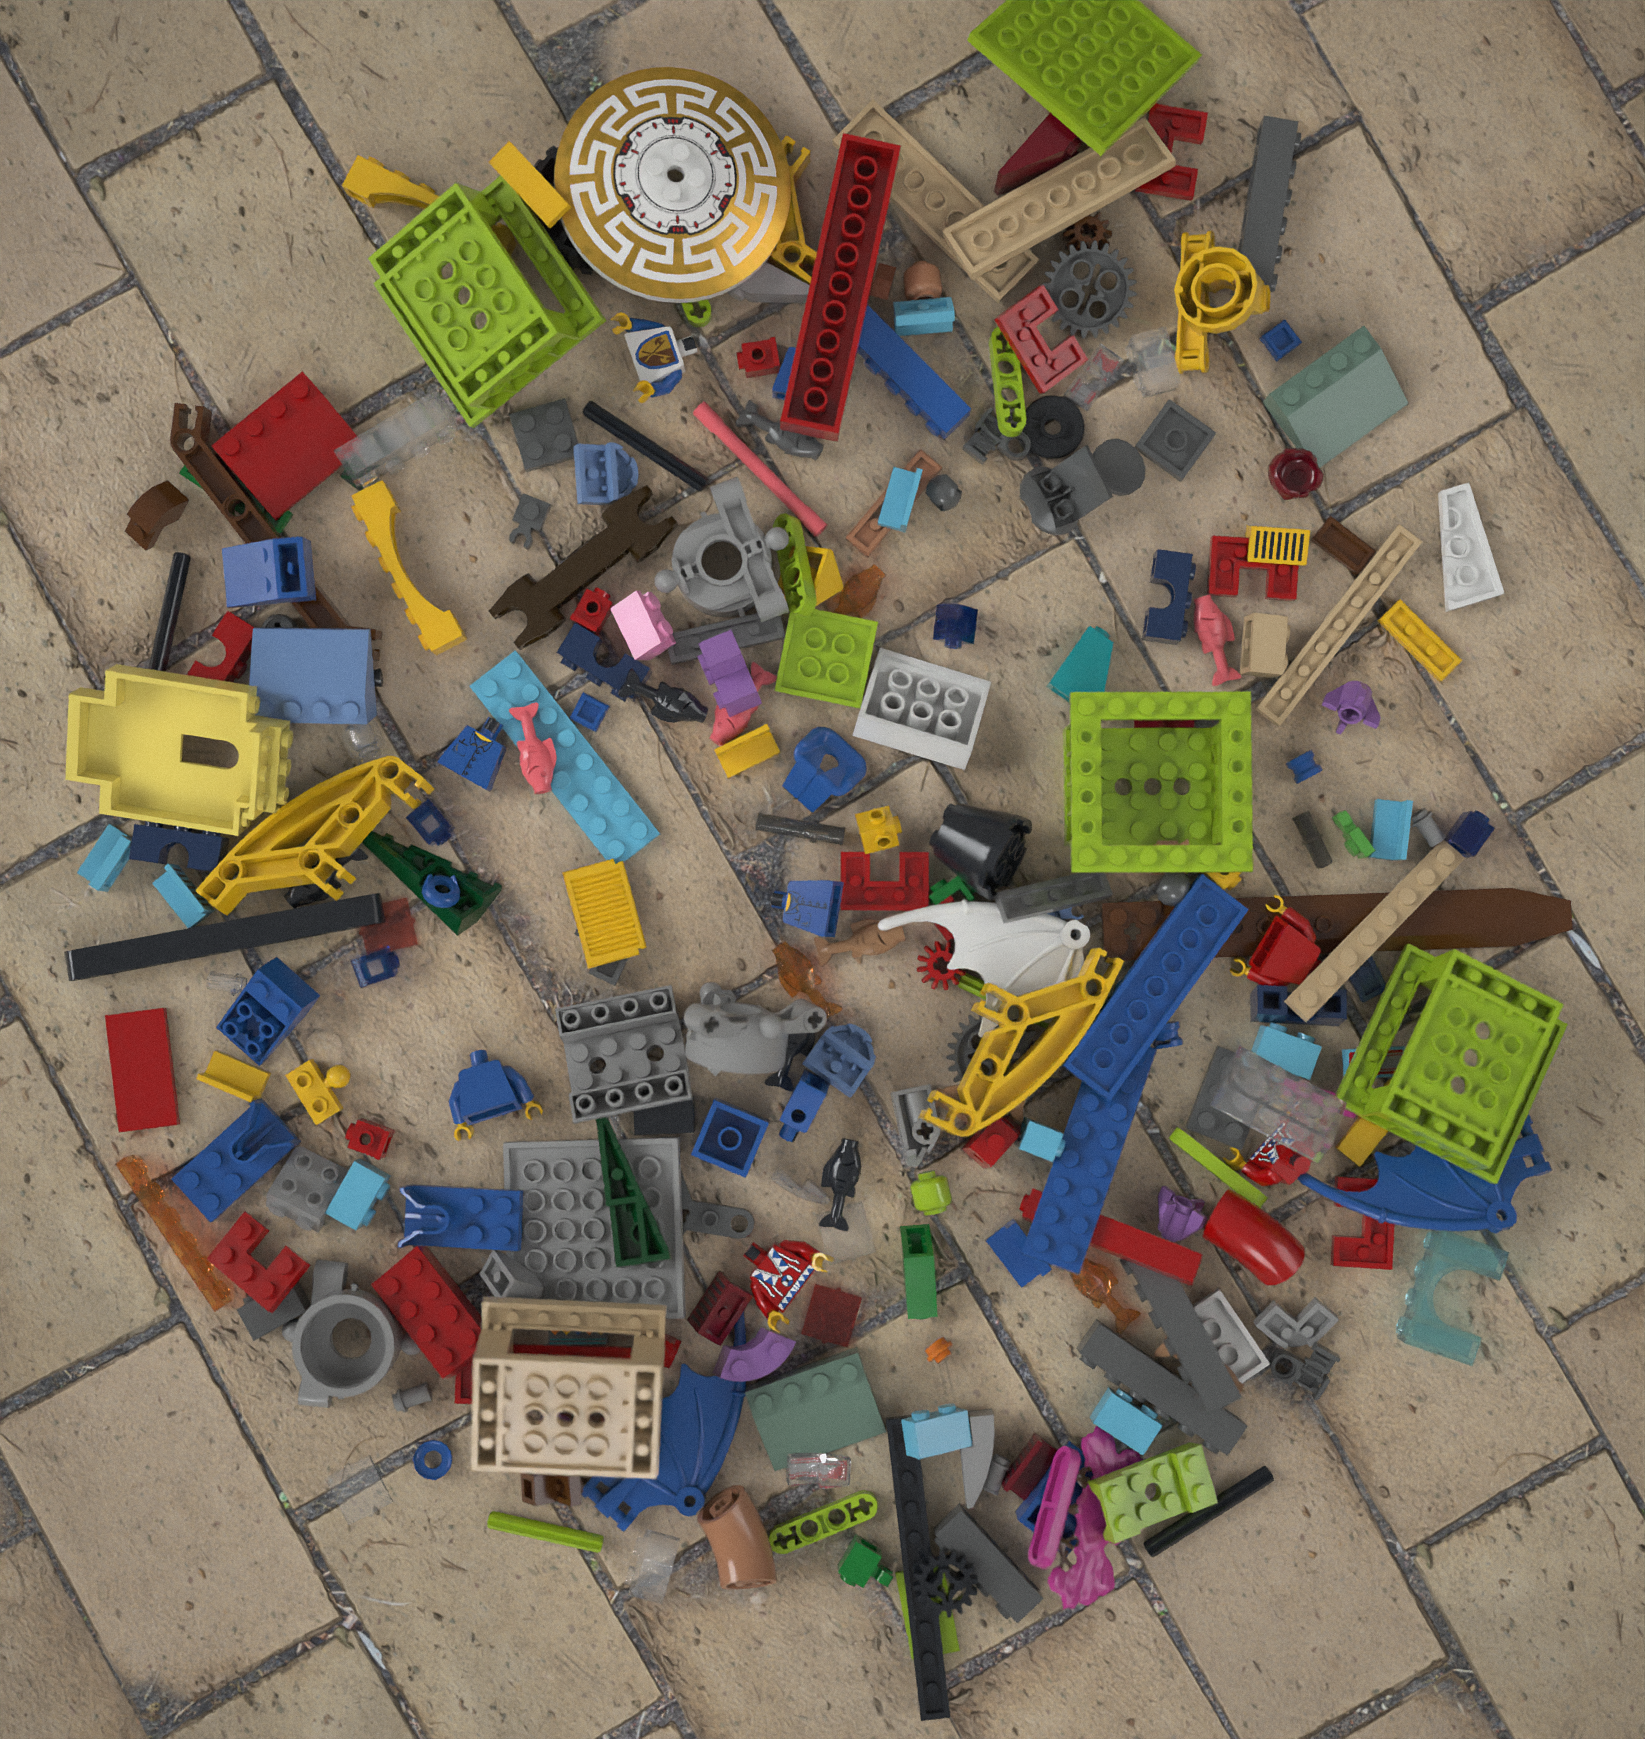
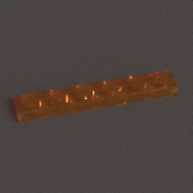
M135 1155L124 1157L115 1165L214 1312L232 1301L229 1296L231 1294L230 1289L224 1281L217 1279L213 1273V1264L206 1259L207 1256L201 1255L196 1247L198 1243L193 1234L184 1230L180 1224L181 1217L172 1206H168L163 1198L165 1194L160 1185L151 1181L147 1175L148 1168L139 1157L136 1158Z

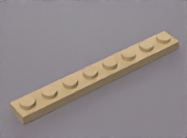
M1400 524L1394 528L1288 665L1284 675L1277 679L1255 708L1256 711L1277 727L1283 723L1422 543L1420 539Z
M1442 840L1284 1002L1307 1022L1465 858L1447 841Z

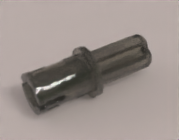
M1310 810L1293 817L1292 820L1295 822L1304 841L1301 844L1302 846L1306 845L1316 868L1322 869L1330 865L1332 858L1321 838L1324 835L1319 833Z

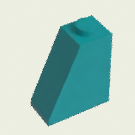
M1089 626L1046 687L1067 702H1069L1070 692H1105L1114 643L1109 640V633L1098 626L1095 628Z

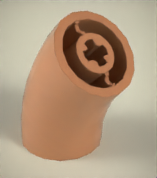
M733 1485L723 1489L702 1507L697 1516V1522L704 1531L716 1560L720 1587L728 1590H739L775 1584L777 1582L773 1552L767 1531L756 1506L743 1486Z

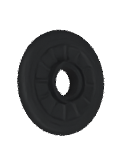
M1050 395L1041 397L1028 406L1026 409V425L1022 432L1030 439V450L1043 458L1058 459L1071 454L1079 446L1083 439L1085 425L1082 413L1073 402L1061 396ZM1049 420H1056L1061 426L1060 432L1054 435L1047 433L1044 426L1045 423Z

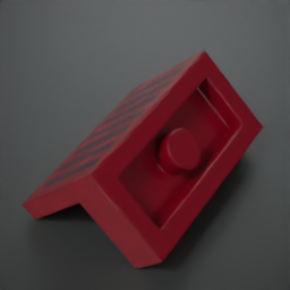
M719 1270L687 1321L697 1334L721 1346L753 1298V1295L731 1282Z
M1034 1433L1011 1464V1470L1006 1472L1001 1484L1002 1488L1007 1492L1011 1490L1025 1501L1051 1466L1058 1449Z

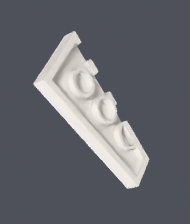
M1465 483L1440 491L1438 493L1445 612L1505 594L1470 484Z

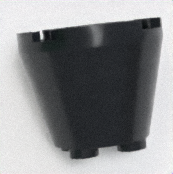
M950 803L943 813L944 821L940 829L935 830L930 838L929 846L934 848V856L974 891L989 900H995L996 891L1002 886L1008 887L1027 851V848L1024 847L1026 843L1025 835L1026 833H1031L1032 822L1017 814L962 803L955 806Z

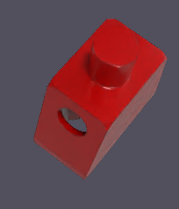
M1005 1114L977 1131L961 1149L983 1169L991 1168L1018 1139L1021 1127Z

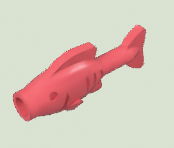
M1211 595L1194 599V633H1197L1199 640L1202 642L1203 653L1212 652L1217 667L1212 685L1217 686L1226 681L1240 679L1241 675L1239 672L1228 666L1223 649L1225 642L1235 640L1230 620L1212 601Z
M755 662L751 664L752 680L757 692L762 685H769L777 680L776 675L763 670ZM717 704L713 732L709 739L718 746L733 740L748 727L747 724L751 719V714L759 706L729 717L726 708L719 709Z
M537 702L524 707L509 709L510 714L518 721H521L525 741H517V747L521 752L520 766L522 774L532 786L536 795L552 791L551 782L557 760L552 739L548 738L541 741L536 736L533 718L536 716L539 708Z

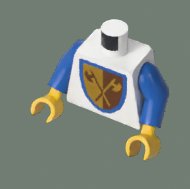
M622 312L617 313L610 320L618 321L620 326H616L612 331L616 335L621 334L625 330L628 332L624 335L640 380L634 387L633 392L638 390L643 392L638 401L645 403L649 397L654 398L670 394L682 379V374L686 372L682 357L698 352L693 336L676 340L671 327H666L662 323L646 319L629 318Z

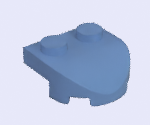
M612 442L606 445L576 444L573 446L577 504L611 505L621 497L629 495L636 487L639 476L637 463L634 458H630L622 450L623 446Z
M847 1024L832 1026L827 1029L802 1064L851 1098L867 1073L872 1069L876 1055H874L872 1039L869 1034L856 1025Z

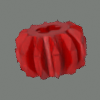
M935 941L934 947L936 952H933L929 946H925L923 949L929 957L926 958L921 955L917 957V960L926 962V966L916 968L917 972H928L921 981L926 983L931 977L934 978L931 989L935 990L938 987L939 980H941L943 990H948L947 979H950L957 986L959 981L953 975L957 973L964 976L966 973L962 969L949 970L945 968L947 972L941 974L940 970H934L933 964L934 962L938 963L937 958L942 957L943 961L950 962L954 951L949 953L952 943L949 941L946 942L944 951H941L940 942Z

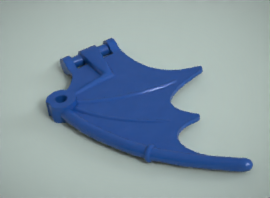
M1528 1114L1520 1131L1523 1138L1516 1140L1497 1184H1491L1417 1145L1411 1154L1404 1157H1394L1378 1151L1375 1152L1374 1158L1378 1166L1379 1176L1376 1185L1368 1191L1346 1192L1333 1188L1308 1173L1301 1174L1298 1180L1301 1184L1350 1210L1376 1219L1379 1223L1387 1222L1404 1227L1442 1231L1488 1229L1490 1232L1497 1234L1500 1231L1509 1230L1516 1223L1517 1214L1511 1205V1200L1519 1184L1526 1178L1549 1173L1552 1171L1549 1162H1545L1542 1154L1544 1152L1538 1134H1534L1531 1124H1533V1121ZM1531 1157L1534 1166L1527 1168L1523 1158ZM1496 1213L1502 1216L1503 1221L1496 1217Z
M744 1311L734 1325L735 1339L733 1347L747 1343ZM683 1363L677 1388L670 1396L662 1398L659 1475H657L656 1479L592 1476L583 1486L582 1496L584 1498L588 1496L595 1503L594 1507L605 1517H611L618 1523L617 1527L622 1532L630 1526L641 1511L652 1506L672 1505L676 1506L677 1510L685 1516L697 1515V1512L705 1504V1494L718 1475L732 1443L740 1419L744 1397L746 1396V1381H729L716 1375L704 1376L693 1371L687 1364ZM600 1481L609 1488L605 1494H602L596 1488ZM693 1496L696 1502L688 1503L685 1497ZM622 1501L631 1507L627 1514L618 1508Z

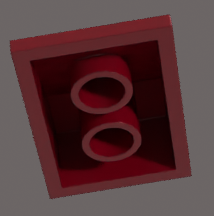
M1049 113L998 171L994 192L997 195H1001L1016 189L1078 155L1079 152L1077 150L1082 141L1053 114Z

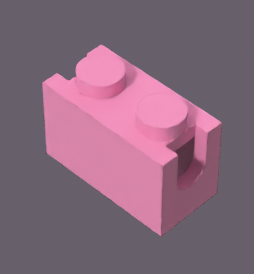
M635 591L610 608L634 660H652L676 644L672 635L673 629L669 622L665 620L660 610V602L652 592L642 595L641 591Z

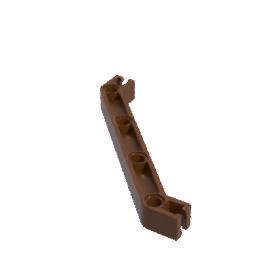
M175 403L170 436L171 447L245 544L282 538L210 445L209 435L212 411L204 406L196 405L197 417L195 427L191 430L188 429V414H191L192 409L187 407L186 404ZM193 437V447L189 450H185V441L188 438ZM244 502L245 512L240 516H236V505ZM315 579L316 600L291 602L310 628L370 629L351 626ZM371 629V640H382L383 632ZM379 649L372 650L373 660L379 661Z

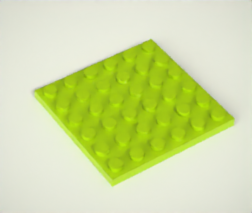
M1006 0L971 31L967 39L971 45L1100 156L1114 145L1187 74L1202 56L1201 53L1139 0Z

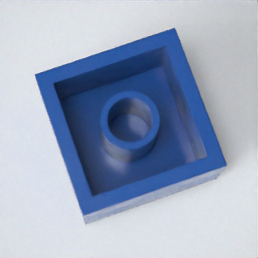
M715 1097L691 1155L746 1178L770 1120Z

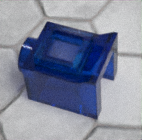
M427 799L406 816V819L430 846L435 844L438 846L443 845L452 837L450 832L455 829L454 825L431 799Z
M389 945L357 955L351 960L360 988L394 977L398 973L397 968H400L398 956L395 951H390Z

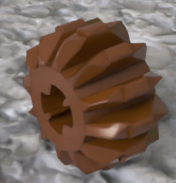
M1099 211L1094 217L1090 214L1066 227L1067 231L1063 232L1062 239L1068 241L1065 246L1066 251L1069 250L1070 244L1075 247L1076 251L1080 250L1081 241L1085 242L1087 248L1091 247L1093 240L1097 241L1099 250L1105 243L1110 246L1108 239L1112 237L1113 232L1106 229L1110 223L1109 219L1100 221L1101 213Z

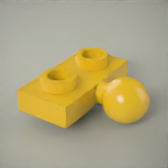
M310 1059L285 1075L315 1125L322 1123L344 1109L333 1092L332 1087L343 1088L349 1083L351 1075L345 1066H332L325 1078L314 1059Z

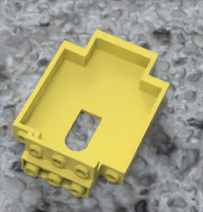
M116 664L105 671V691L80 687L69 693L65 780L100 785L99 814L239 836L251 825V821L255 820L262 812L276 813L279 808L286 805L289 798V788L285 787L286 777L289 776L291 770V760L287 759L288 748L291 747L293 742V731L289 730V720L255 715L260 707V697L256 696L257 686ZM183 734L232 743L239 754L237 764L233 767L225 768L182 761Z

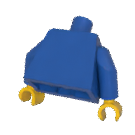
M477 1050L470 1054L472 1067L459 1072V1080L454 1084L449 1098L453 1122L458 1126L454 1131V1138L458 1141L462 1139L460 1129H465L468 1132V1138L471 1139L474 1135L472 1124L523 1109L522 1104L526 1105L525 1115L530 1120H532V1116L528 1112L530 1107L535 1106L539 1109L541 1115L543 1113L542 1105L538 1101H533L534 1095L526 1079L511 1066H503L499 1060L489 1061L486 1050Z

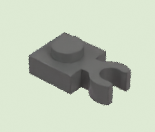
M523 493L512 519L514 523L519 524V527L510 533L509 541L515 544L517 537L524 535L526 537L524 548L530 549L533 543L531 533L533 530L541 533L551 509V504Z

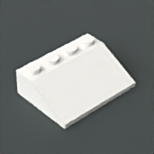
M879 648L852 736L965 770L974 746L991 682Z

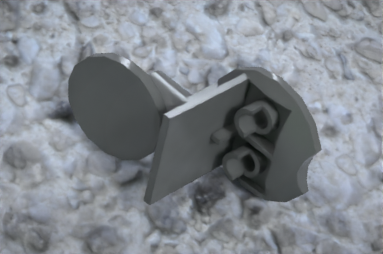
M1117 438L1108 439L1096 447L1093 455L1089 446L1086 445L1053 469L1035 467L1026 473L1020 483V498L1025 502L1030 511L1032 523L1041 531L1054 536L1065 535L1076 527L1079 519L1113 497L1112 494L1118 496L1130 495L1139 489L1145 479L1146 468L1142 456L1134 446L1127 441Z

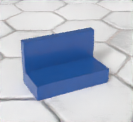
M1012 1219L985 1241L1022 1288L1039 1274L1043 1277L1052 1269L1047 1263L1022 1255L1027 1236L1015 1220Z

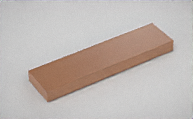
M921 449L904 468V470L916 473L917 468L923 469L915 501L925 491L930 480L937 476L943 468ZM887 489L845 538L867 558L892 530L877 525Z

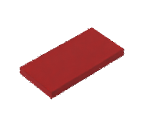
M157 1008L105 1015L119 1133L179 1125L180 1117L167 1009Z

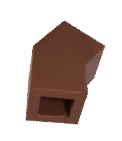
M883 263L878 264L870 296L885 300L889 299L897 267Z

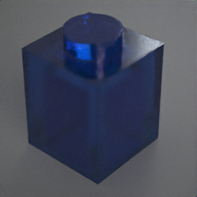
M1476 810L1474 812L1467 811L1461 814L1444 840L1465 858L1475 857L1495 828L1488 823L1490 819L1483 813Z

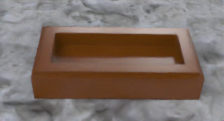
M1332 516L1327 518L1311 539L1313 543L1356 576L1376 553L1372 547Z

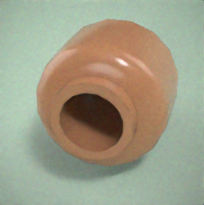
M917 261L904 272V290L908 301L941 297L943 291L941 273L934 264L927 261Z

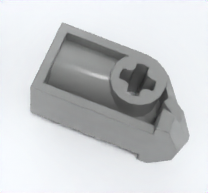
M930 1084L890 1093L903 1150L902 1154L907 1166H919L925 1153H930L940 1135V1128L918 1118L921 1111L927 1110V1108L933 1110L931 1116L938 1118L934 1100L932 1103L927 1101L932 1090ZM921 1123H924L925 1127L931 1128V1133L927 1134L926 1140H924L922 1135H917V1130L921 1128Z

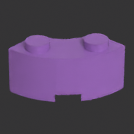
M761 1327L756 1336L746 1344L735 1347L723 1345L712 1373L719 1378L729 1381L743 1382L761 1378L777 1369L786 1360L793 1350L796 1341Z

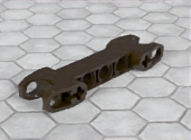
M648 485L627 496L621 497L607 508L601 515V518L608 527L539 582H536L530 573L525 574L511 584L490 608L489 613L495 620L514 610L522 611L526 614L527 626L513 642L520 651L539 640L547 638L562 626L566 618L559 609L630 553L638 563L645 560L660 548L665 539L678 526L673 516L655 525L645 524L639 519L641 508L653 495Z

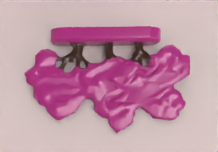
M1098 1426L1095 1427L1093 1433H1088L1087 1436L1082 1438L1081 1448L1085 1457V1467L1079 1470L1081 1458L1077 1450L1068 1446H1062L1056 1452L1028 1553L1030 1564L1046 1569L1054 1562L1059 1549L1061 1564L1054 1567L1050 1572L1048 1584L1051 1591L1061 1596L1064 1609H1074L1078 1603L1089 1606L1091 1603L1096 1602L1099 1596H1105L1115 1587L1113 1567L1104 1552L1105 1545L1109 1542L1104 1540L1103 1532L1107 1526L1101 1502L1089 1487L1088 1481L1144 1460L1140 1457V1453L1133 1449H1125L1118 1454L1114 1437ZM1087 1471H1091L1094 1476L1090 1478L1086 1477L1085 1474ZM1077 1481L1083 1488L1082 1494L1077 1498L1075 1504L1070 1505ZM1067 1513H1071L1077 1519V1527L1071 1537L1064 1539L1061 1537ZM1072 1539H1077L1078 1541L1075 1546L1070 1544ZM1109 1542V1543H1111V1544H1113V1545L1116 1546V1545H1118V1544L1121 1543V1542H1118V1543H1116V1544H1114V1543H1112V1542ZM1066 1547L1075 1553L1077 1559L1074 1565L1066 1557L1069 1551L1065 1550ZM1064 1563L1067 1564L1069 1568L1068 1572H1065L1063 1570Z

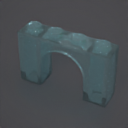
M1432 1230L1426 1234L1423 1247L1425 1252L1423 1258L1415 1266L1414 1276L1416 1280L1413 1288H1410L1406 1294L1405 1304L1407 1308L1404 1317L1401 1316L1396 1325L1397 1339L1405 1344L1473 1366L1481 1337L1472 1332L1443 1323L1440 1320L1433 1306L1434 1289L1443 1276L1455 1270H1469L1500 1281L1509 1252L1450 1231Z

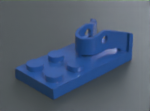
M262 1098L252 1101L249 1104L251 1107L171 1179L210 1223L223 1214L301 1142Z
M416 1184L400 1187V1192L406 1197L404 1238L398 1242V1248L417 1245L519 1251L522 1244L524 1190Z

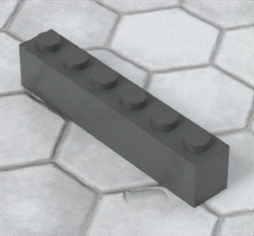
M1264 116L1258 126L1238 252L1248 258L1257 274L1264 281V284L1269 285L1270 292H1274L1278 280V274H1274L1275 263L1279 264L1283 249L1282 246L1278 245L1279 237L1284 235L1287 225V218L1283 217L1284 207L1289 206L1292 189H1288L1289 179H1293L1297 161L1292 160L1294 150L1298 151L1301 133L1297 132L1299 121Z
M1119 1259L1127 1276L1133 1274L1138 1284L1133 1287L1141 1302L1147 1300L1152 1311L1148 1315L1156 1330L1161 1327L1167 1338L1162 1341L1171 1357L1176 1355L1180 1361L1181 1366L1177 1369L1185 1384L1191 1382L1196 1393L1192 1397L1200 1412L1206 1410L1209 1416L1240 1400L1242 1396L1180 1282L1124 1259Z
M1097 1319L1076 1348L1082 1355L1080 1360L1092 1369L1098 1366L1106 1371L1104 1377L1116 1386H1119L1122 1382L1131 1389L1128 1393L1141 1403L1148 1400L1155 1405L1154 1412L1166 1420L1170 1416L1180 1423L1177 1427L1190 1437H1193L1194 1434L1204 1439L1202 1445L1215 1454L1221 1451L1228 1456L1248 1427L1242 1419L1226 1408H1222L1209 1416L1206 1410L1200 1412L1192 1397L1196 1391L1191 1385L1185 1384L1181 1377Z

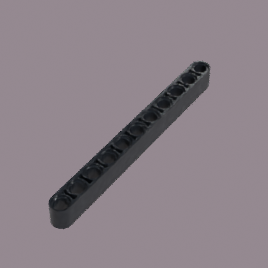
M381 893L75 949L64 952L69 981H77L385 923L386 920Z

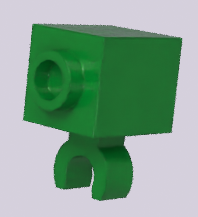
M855 1534L838 1563V1573L841 1574L840 1578L853 1587L857 1584L864 1588L870 1576L888 1587L894 1576L892 1575V1570L878 1564L882 1558L881 1549Z

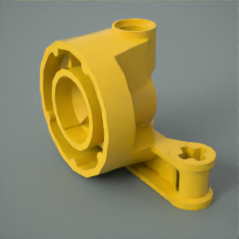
M1213 230L1207 231L1206 234L1190 235L1189 232L1182 233L1180 272L1174 289L1176 305L1178 307L1175 352L1177 374H1183L1184 371L1201 370L1202 373L1208 372L1209 349L1207 332L1218 334L1234 330L1247 321L1250 315L1263 314V312H1269L1271 293L1269 285L1264 284V281L1257 274L1245 255L1233 248L1215 247ZM1222 289H1231L1235 292L1233 298L1225 305L1217 308L1209 305V292L1216 294Z

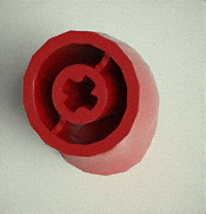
M1230 1188L1223 1194L1213 1210L1202 1235L1203 1239L1230 1255L1249 1270L1261 1283L1268 1286L1278 1285L1287 1281L1301 1267L1305 1258L1304 1246L1288 1229L1259 1206Z

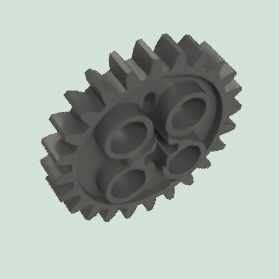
M1093 240L1090 248H1087L1085 242L1081 241L1080 250L1077 251L1070 244V254L1066 255L1059 251L1061 261L1059 263L1053 260L1050 261L1051 265L1055 268L1054 271L1044 272L1050 278V282L1042 283V285L1049 289V295L1058 308V311L1054 313L1051 320L1054 322L1061 319L1062 322L1059 327L1061 330L1065 329L1068 325L1071 326L1070 335H1074L1077 329H1079L1081 337L1085 338L1087 332L1091 330L1094 338H1097L1098 329L1101 328L1106 334H1109L1108 325L1113 324L1117 328L1120 327L1117 318L1120 316L1127 319L1128 316L1123 311L1124 308L1134 307L1132 303L1127 301L1128 297L1137 296L1136 292L1129 290V286L1137 283L1135 279H1128V275L1134 269L1132 267L1124 269L1123 266L1128 260L1127 257L1117 260L1119 250L1116 248L1109 254V244L1107 243L1099 250L1096 240ZM1078 262H1086L1089 267L1088 274L1084 278H1076L1073 274V268ZM1096 264H1100V270L1093 282L1096 293L1088 295L1084 311L1079 315L1077 312L1085 296L1082 286L1090 284ZM1107 272L1114 273L1116 277L1114 286L1109 289L1103 288L1100 283L1102 275ZM1073 290L1077 293L1078 300L1073 306H1065L1062 303V296L1066 291ZM1094 301H1102L1105 306L1103 314L1098 317L1091 316L1089 312L1090 305Z
M968 1015L970 1022L968 1026L964 1023H959L960 1028L963 1030L961 1034L952 1032L957 1042L947 1044L948 1047L954 1050L953 1054L946 1055L947 1059L955 1062V1064L948 1067V1070L958 1072L953 1078L954 1082L962 1080L971 1059H968V1055L974 1054L976 1051L971 1045V1039L979 1033L983 1018L981 1015H979L977 1020L973 1016ZM1035 1030L1024 1031L1014 1053H1020L1022 1056L1035 1043V1041H1031V1038L1036 1034ZM1019 1058L1011 1059L1010 1062L1015 1063ZM985 1059L982 1063L988 1068L986 1075L988 1076L993 1071V1064L989 1059Z

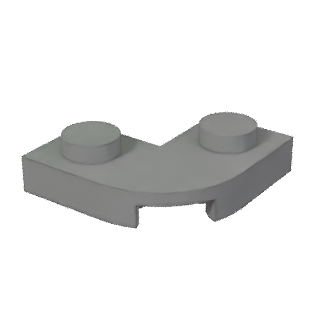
M1315 1297L1295 1318L1273 1300L1253 1322L1258 1329L1275 1343L1287 1349L1288 1346L1299 1347L1306 1344L1309 1347L1313 1346L1315 1341L1318 1342L1339 1321V1318Z

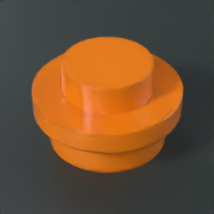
M942 1337L925 1350L929 1356L927 1358L928 1362L930 1363L935 1360L939 1364L952 1354L949 1350L953 1346L951 1341L947 1342Z

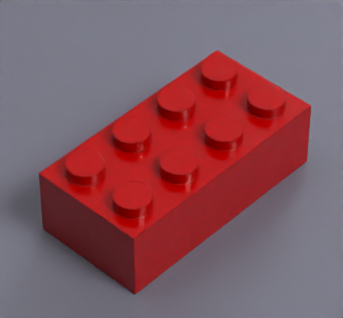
M416 1246L371 1285L442 1379L452 1378L473 1361L482 1331V1317L427 1246Z

